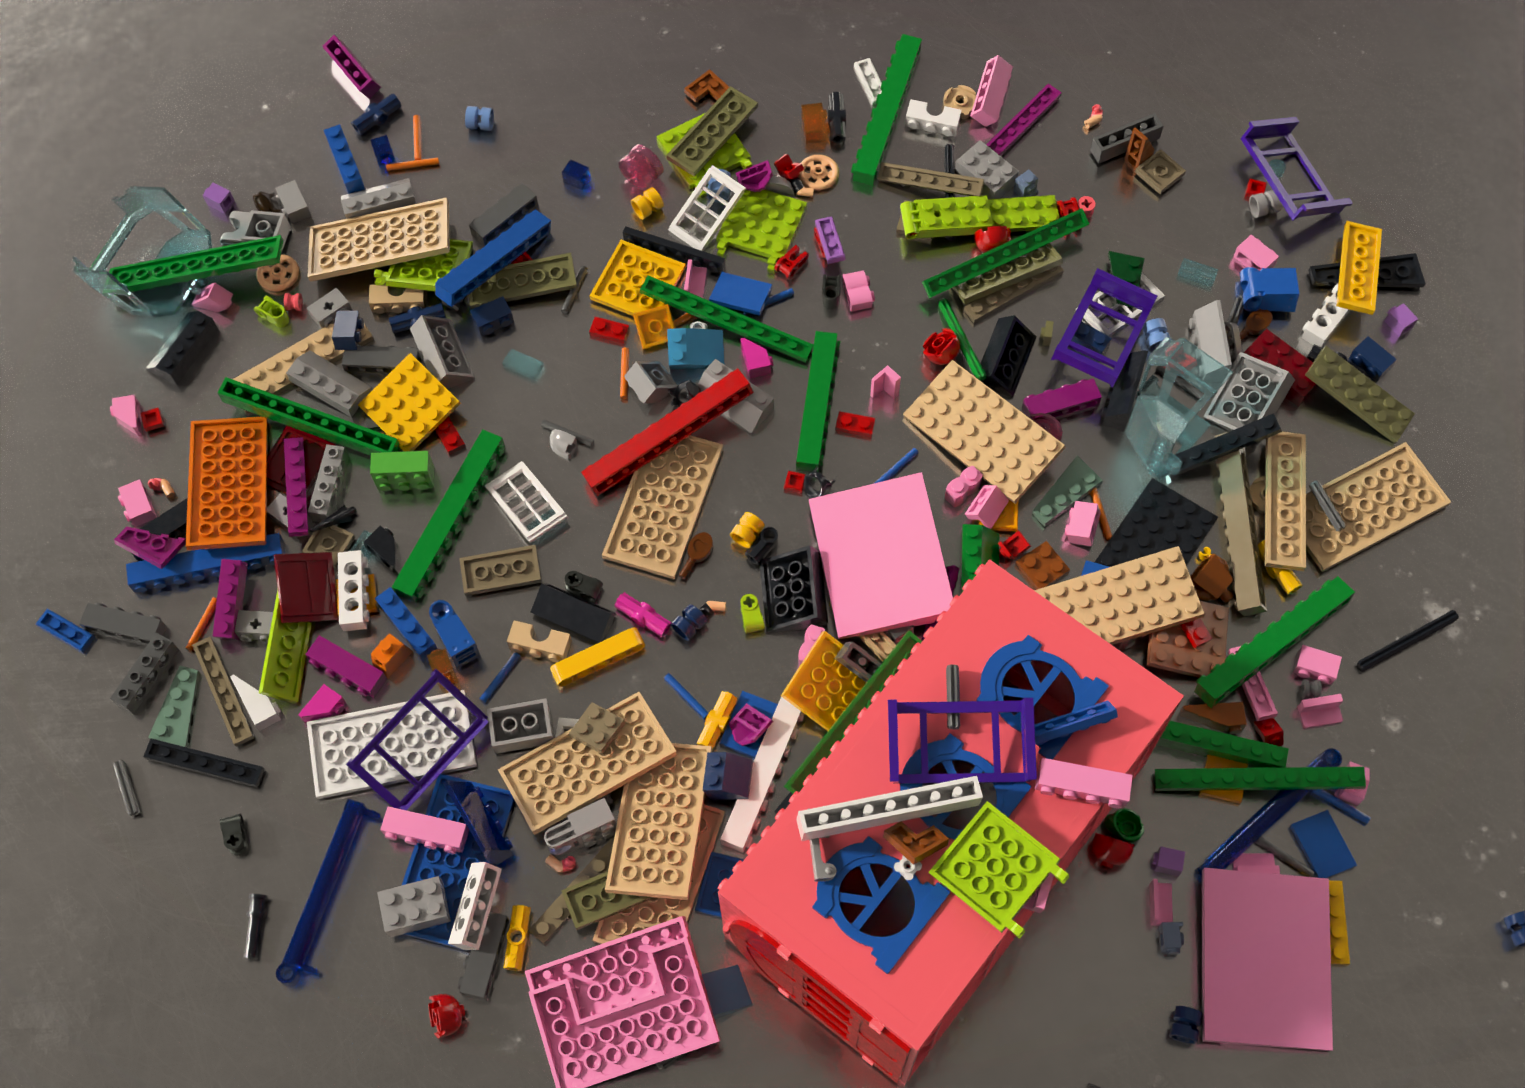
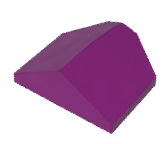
M768 160L736 173L738 183L744 186L746 190L753 192L762 191L773 176Z
M746 703L729 722V726L735 742L745 746L756 742L773 721Z

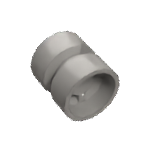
M1273 190L1266 191L1264 194L1252 195L1249 199L1250 210L1255 218L1266 216L1268 213L1280 212L1283 208L1282 203Z

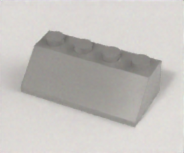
M409 178L341 196L346 219L416 204Z
M1216 300L1195 310L1192 318L1189 320L1190 329H1193L1192 343L1196 346L1195 360L1199 363L1198 377H1201L1202 384L1223 383L1232 365L1221 302Z
M421 315L410 330L426 369L447 389L473 380L475 376L451 320Z
M308 351L296 358L286 372L289 381L351 418L359 408L358 404L372 390V387L312 351Z
M715 359L703 372L697 386L703 392L713 383L718 382L727 376L728 373L733 372V370ZM749 382L754 393L722 415L752 435L774 410V398Z

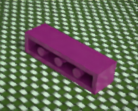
M333 35L322 46L355 87L367 98L370 99L381 88L357 57L337 36Z
M1094 378L1089 380L1083 379L1072 385L1066 384L1055 390L1049 389L1038 395H1029L1024 398L1022 409L1027 417L1039 424L1100 405L1102 396Z
M221 560L212 635L219 639L239 640L235 633L238 611L243 609L248 563L241 560Z
M320 635L306 652L310 665L317 669L319 667L325 669L324 672L332 678L337 676L347 687H351V685L356 687L357 692L365 697L369 695L374 698L387 680L384 672Z

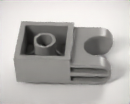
M251 210V212L232 211L229 220L238 229L234 232L223 233L220 243L222 246L281 235L284 240V247L291 226L285 213Z
M605 798L567 815L568 820L549 828L545 832L544 839L550 853L555 857H562L584 846L590 847L596 844V840L603 837L606 839L613 836L617 825Z

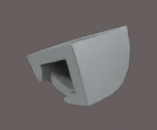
M772 176L766 185V190L794 195L791 183L783 177Z
M552 430L550 434V447L557 455L569 460L578 446L576 437L561 430Z

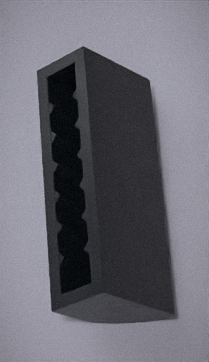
M548 583L541 584L530 613L599 643L607 635L616 615V612Z

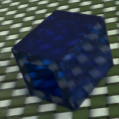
M387 135L370 140L379 166L395 162Z
M571 159L562 171L563 182L580 190L585 185H588L591 180L589 167Z

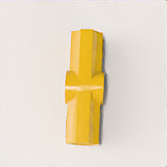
M1265 540L1258 544L1259 555L1265 563ZM1265 567L1269 576L1277 579L1287 595L1293 594L1302 588L1303 584L1293 570Z
M722 691L714 709L710 710L706 718L705 727L697 741V745L711 746L713 752L721 733L725 732L730 715L737 703V697L729 692Z
M513 905L503 966L506 970L522 971L525 946L528 942L527 933L531 907L524 905ZM522 934V939L519 942H513L512 938L514 935Z

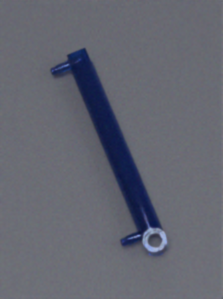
M1328 748L1319 754L1307 767H1338L1342 763V755L1338 750ZM1326 756L1331 758L1332 764L1326 761ZM1313 789L1280 790L1215 849L1195 870L1201 876L1204 868L1225 870Z
M347 799L344 811L283 961L276 969V978L286 987H292L299 982L300 972L318 975L319 970L304 964L361 819L364 816L379 819L381 816L380 813L367 809L364 803ZM287 970H293V975L290 979L286 980L283 978Z

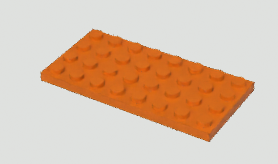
M247 417L191 421L186 525L187 550L266 545L267 418Z

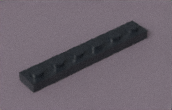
M627 226L623 230L624 241L650 251L676 258L682 262H688V259L692 260L694 266L704 267L712 272L721 273L726 268L725 258Z
M1273 413L1166 458L1173 477L1281 433L1282 430Z
M150 738L143 756L147 760L257 788L265 770L262 766Z

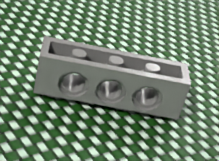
M326 444L308 509L313 522L325 520L335 512L349 460L345 447Z

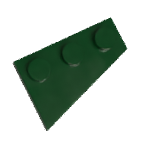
M1109 251L1108 258L1111 265V274L1139 287L1145 258ZM1116 299V304L1133 307L1125 302Z

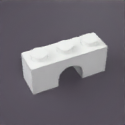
M911 99L906 114L905 126L956 137L961 110L944 106V110L940 115L932 116L927 112L926 102Z

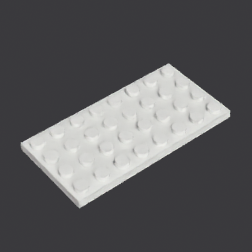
M451 693L426 697L463 733L470 727L468 709ZM407 702L307 722L317 799L371 789L346 763L351 758L354 759ZM419 702L379 746L415 779H419L429 771L459 737L425 705ZM473 739L441 774L477 767ZM375 750L360 764L383 786L408 781Z

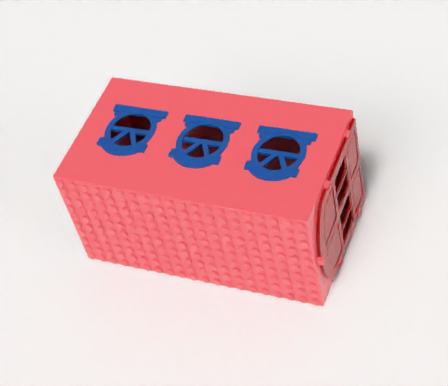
M990 559L985 565L981 564L978 567L973 580L969 579L962 588L964 590L960 596L956 595L949 604L951 607L948 611L941 612L936 620L938 623L935 627L930 626L923 636L925 639L922 643L917 642L910 652L912 655L908 660L904 658L897 668L899 671L895 676L891 674L884 683L886 687L882 692L877 691L871 699L872 704L868 709L864 707L857 717L859 720L855 725L850 724L842 741L837 740L830 749L832 753L827 759L825 757L821 759L816 767L818 770L815 774L807 776L803 782L804 787L800 792L796 791L789 799V806L786 809L782 808L777 813L775 823L771 827L768 825L761 833L762 839L757 844L753 843L746 852L748 856L743 862L739 860L732 869L734 873L731 877L723 879L718 886L725 941L740 952L757 971L775 985L780 993L787 998L790 997L850 1045L871 1066H876L894 1082L898 1083L901 1081L904 1085L1016 936L1007 928L1001 933L929 874L932 867L963 831L942 824L952 811L940 813L936 817L930 815L902 821L916 835L934 825L949 838V842L946 847L921 860V870L916 871L912 880H906L912 889L915 900L913 917L902 931L886 937L867 935L859 930L902 876L899 872L895 871L894 865L896 862H900L903 855L883 837L884 830L899 822L830 835L829 838H819L822 861L833 864L837 872L831 881L815 882L810 841H801L796 820L798 811L923 787L922 784H893V782H890L888 700L897 699V702H947L946 668L951 664L959 666L960 701H1004L1003 696L1033 698L1034 706L1038 702L1058 717L1107 700L1117 709L1118 717L1111 719L1107 723H1099L1090 726L1086 730H1078L1069 733L1065 737H1057L1048 740L1044 744H1036V771H1038V764L1041 759L1046 758L1133 775V781L1148 761L1184 697L1177 690ZM1005 678L1019 689L1003 687V679ZM1018 712L1016 715L1012 713H999L1001 773H1023L1021 712ZM947 713L927 714L928 771L938 763H942L947 774H957L952 760H962L975 765L971 773H982L983 771L985 773H994L991 713H960V727L955 730L948 729ZM897 714L899 774H921L920 715ZM1031 780L1030 782L993 783L996 791V808L1059 857L1061 861L1058 863V866L1066 871L1112 809L1107 803L1091 804L1087 803L1086 799L1081 798L1070 800L1064 798L1063 795L1055 793L1054 795H1044L1041 791L1035 790L1036 780ZM870 864H881L893 869V872L880 889ZM860 867L873 897L842 893L839 891V888L845 876L854 868ZM1053 877L1050 891L1058 881L1055 877ZM840 902L866 905V907L855 921L850 924L841 910ZM1022 908L1013 921L1023 928L1034 911Z

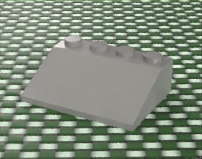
M1240 352L1203 417L1228 431H1232L1273 413L1275 415L1295 379L1289 371Z

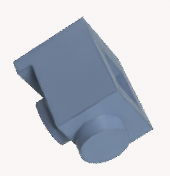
M1028 169L1015 179L1013 191L1019 197L1035 196L1039 192L1037 190L1038 178Z
M1162 922L1158 928L1161 952H1167L1168 955L1180 954V949L1184 945L1183 932H1180L1183 922Z

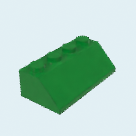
M963 524L960 595L964 591L962 588L969 579L973 580L975 578V572L981 564L985 565L990 559L999 566L998 543L1000 534L983 525Z

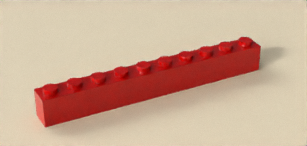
M737 368L718 382L713 383L703 392L698 393L694 398L681 404L680 407L671 413L666 414L656 423L651 424L641 433L634 435L633 438L619 445L609 454L604 455L594 464L587 466L581 472L596 496H599L753 394L750 383Z

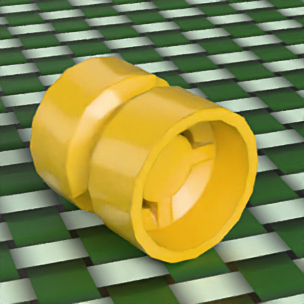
M653 187L644 191L643 196L638 195L631 200L632 208L642 220L649 217L652 211L656 212L664 207L660 194Z
M745 512L739 520L740 525L734 527L730 537L740 546L750 548L756 540V536H759L764 529L765 524L756 515Z

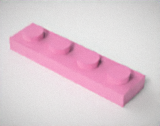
M1241 646L1229 649L1228 654H1236ZM1259 671L1242 685L1257 721L1273 718L1278 714Z

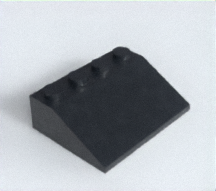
M809 545L763 559L760 562L767 633L807 629L811 624L818 627L829 624L822 561L818 550Z

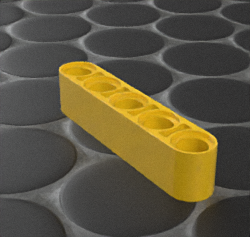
M633 627L555 663L550 667V670L557 685L563 687L642 650L645 647V643L638 629Z

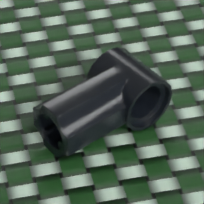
M766 527L762 530L760 537L745 553L749 561L758 565L772 549L777 547V530L773 527ZM768 536H771V537H773L774 539H773V540H766L765 538L768 537Z

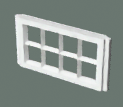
M712 165L668 230L691 247L704 251L742 197L746 188ZM711 178L722 184L716 194L705 187ZM725 186L735 193L729 203L718 196ZM703 190L713 197L707 206L697 200ZM716 199L726 206L720 215L709 209ZM694 203L704 209L699 219L688 213ZM707 212L717 218L711 228L701 222ZM685 216L695 222L690 232L679 226ZM698 225L708 231L702 241L692 235Z
M1142 273L1140 288L1158 296L1153 305L1155 306L1165 298V295ZM1099 291L1092 300L1106 306L1100 299L1107 294ZM1115 304L1110 308L1114 310L1121 306L1129 314L1128 317L1134 320L1142 312L1140 309L1132 312L1127 306ZM1087 309L1083 317L1091 327L1109 337L1128 325L1112 317L1117 324L1108 329L1100 321L1107 314L1103 313L1096 317L1089 309Z
M522 461L485 485L491 496L530 543L568 518L563 509ZM523 473L529 481L517 488L511 480ZM509 483L514 491L502 498L496 490ZM532 484L538 492L526 499L520 491ZM517 493L523 502L511 509L505 501ZM541 494L547 503L535 510L529 502ZM526 504L532 513L520 520L514 512ZM550 505L556 514L544 521L538 513ZM535 515L541 524L529 531L523 523Z

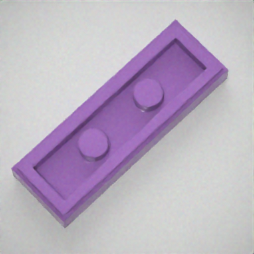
M833 217L815 220L827 263L844 261L845 254Z

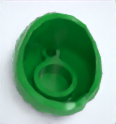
M1118 809L1105 817L1104 823L1107 831L1118 840L1135 842L1140 840L1144 834V826L1141 823L1140 816L1130 809Z

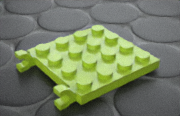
M704 114L656 136L666 155ZM734 133L695 176L675 164L673 165L691 190L697 187L712 165L717 169L730 171L738 166H741L743 170L752 166L750 154ZM703 190L699 196L703 197L707 193Z
M765 189L760 192L745 190L722 224L717 235V255L724 256L728 246L769 258L767 270L774 272L776 262L788 252L806 211L807 202Z
M449 239V253L392 264L388 272L375 269L374 277H379L376 278L375 285H384L386 283V286L435 291V283L439 278H443L453 268L462 264L465 259L470 258L473 241Z
M988 801L929 871L930 875L1002 933L1007 928L1019 939L1025 934V931L1013 919L1051 873L1062 884H1065L1070 878L1069 874L1058 866V863L1061 861L1059 857Z

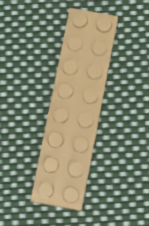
M334 323L327 325V328L324 327L233 380L274 395L280 394L295 385L289 381L286 372L296 358L306 352L312 351L331 363L343 357L344 350H335L332 340ZM364 324V328L361 329L362 340L358 343L360 346L374 340Z
M1281 432L1266 438L1265 567L1304 571L1306 569L1305 434Z

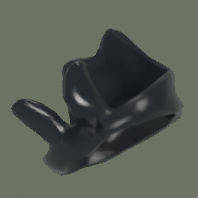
M688 380L680 383L675 392L668 389V392L674 396L671 406L678 405L680 407L683 404L680 400L682 389H686V398L689 401L701 392L699 386Z
M818 467L806 473L804 477L805 491L811 498L827 495L835 483V480L829 481L825 476L817 472ZM813 477L819 480L820 491L812 488L810 481L813 480Z

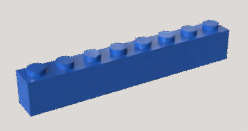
M536 209L530 214H526L523 219L514 223L511 228L503 231L481 250H477L473 256L465 259L462 264L453 268L443 278H439L435 283V295L449 306H454L550 234L551 220Z
M280 533L266 535V545L182 552L176 554L163 569L146 560L126 564L128 586L133 592L141 593L147 591V589H161L171 584L180 585L186 581H200L210 576L219 577L222 559L241 560L248 563L247 569H258L269 564L275 565L274 554H286L284 540Z

